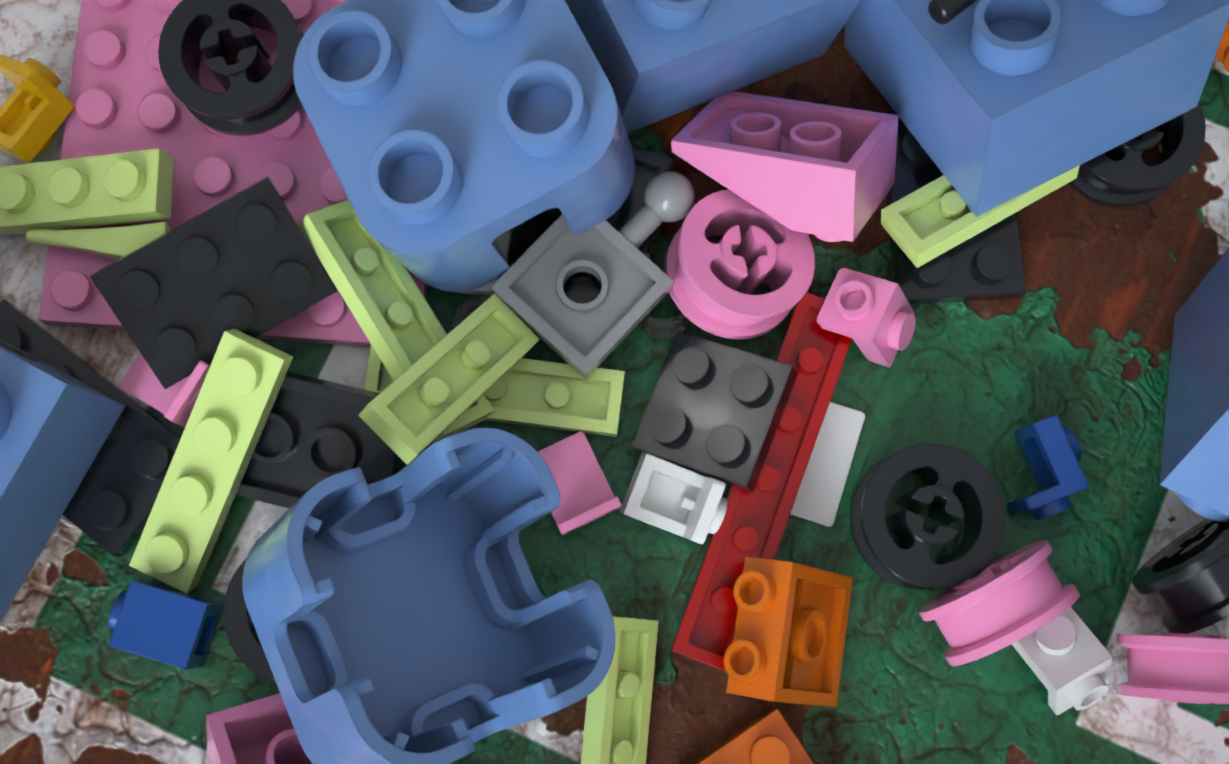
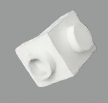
M642 453L619 513L703 544L707 534L714 535L724 519L728 501L722 495L726 483L715 478L700 475L650 454Z
M1071 607L1048 624L1012 644L1048 690V705L1056 715L1063 713L1073 706L1076 710L1086 709L1098 702L1109 689L1108 684L1110 683L1113 657Z

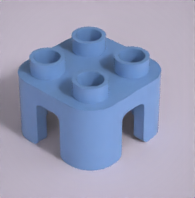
M347 0L320 16L305 32L297 47L293 64V79L297 95L358 219L373 238L419 280L431 287L450 292H463L480 288L501 277L510 268L495 241L504 232L546 210L559 208L572 233H583L615 214L630 193L635 176V159L613 88L565 0Z
M474 428L433 443L398 473L367 485L360 467L327 477L309 489L251 548L244 565L242 577L245 604L298 740L312 764H450L476 751L474 743L506 728L550 715L582 700L591 694L605 678L612 663L615 650V627L610 608L600 586L595 581L589 579L546 598L537 588L521 550L519 532L556 510L560 506L561 501L559 489L549 467L540 454L523 439L500 429Z

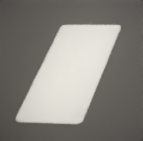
M833 402L829 403L792 507L791 515L828 527L833 525L865 419L863 412Z

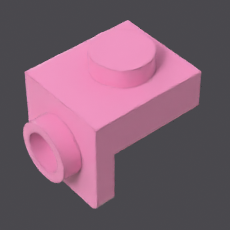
M841 268L837 272L817 316V322L822 329L852 338L868 361L891 368L898 350L903 351L909 345L914 334L916 318L898 283L847 268Z

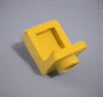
M0 55V73L17 87L0 108V152L28 164L52 144L56 130L71 113L75 105L56 89L61 81L46 66L32 58H27L23 63Z

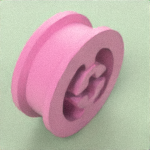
M729 189L714 192L693 206L683 221L681 228L671 240L664 259V273L674 281L673 288L669 291V294L683 315L708 333L722 338L738 340L759 337L777 327L790 312L791 308L806 294L812 283L815 270L814 250L808 233L788 229ZM724 235L718 244H713L706 239L712 236ZM759 284H765L771 290L767 294L751 295Z
M1047 540L1028 544L990 562L986 568L972 579L969 578L961 584L945 588L918 609V613L923 621L935 620L948 642L949 647L944 652V657L950 666L970 663L1017 642L1054 620L1079 599L1080 593L1076 586L1072 583L1062 585L1046 559L1053 552Z
M1162 633V636L1117 634V644L1127 647L1128 681L1117 684L1118 695L1163 699L1164 701L1229 705V639H1227V636Z

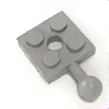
M673 171L661 172L655 175L645 188V205L619 231L605 220L583 233L573 234L564 216L561 214L490 288L492 294L495 293L524 324L582 377L587 379L673 288L674 281L638 248L662 222H676L687 216L695 200L692 184L685 176ZM586 272L594 275L599 280L601 291L596 299L589 303L580 304L573 302L566 296L564 285L573 274Z

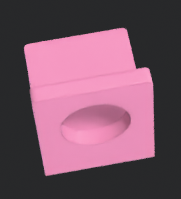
M139 353L120 382L119 387L163 413L164 417L185 428L210 365L200 360L191 375L164 389L142 354Z
M583 431L538 451L549 467L559 489L560 506L552 511L551 514L562 536L621 508L622 504L618 496H614Z

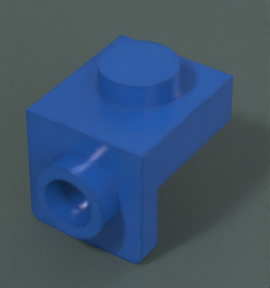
M1057 415L1015 431L1014 434L1039 490L1008 502L1007 505L1011 514L1031 510L1035 520H1040L1073 507L1068 495L1089 487L1078 463L1081 460V450L1073 432L1068 427L1061 425Z

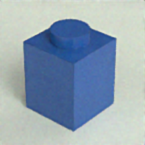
M131 581L128 591L123 590L112 606L109 616V627L114 629L108 646L182 669L204 667L224 604L194 594H186L180 590L154 582Z

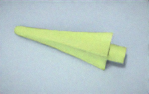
M167 222L95 229L55 230L33 228L27 231L26 239L34 244L63 247L120 259L171 229Z

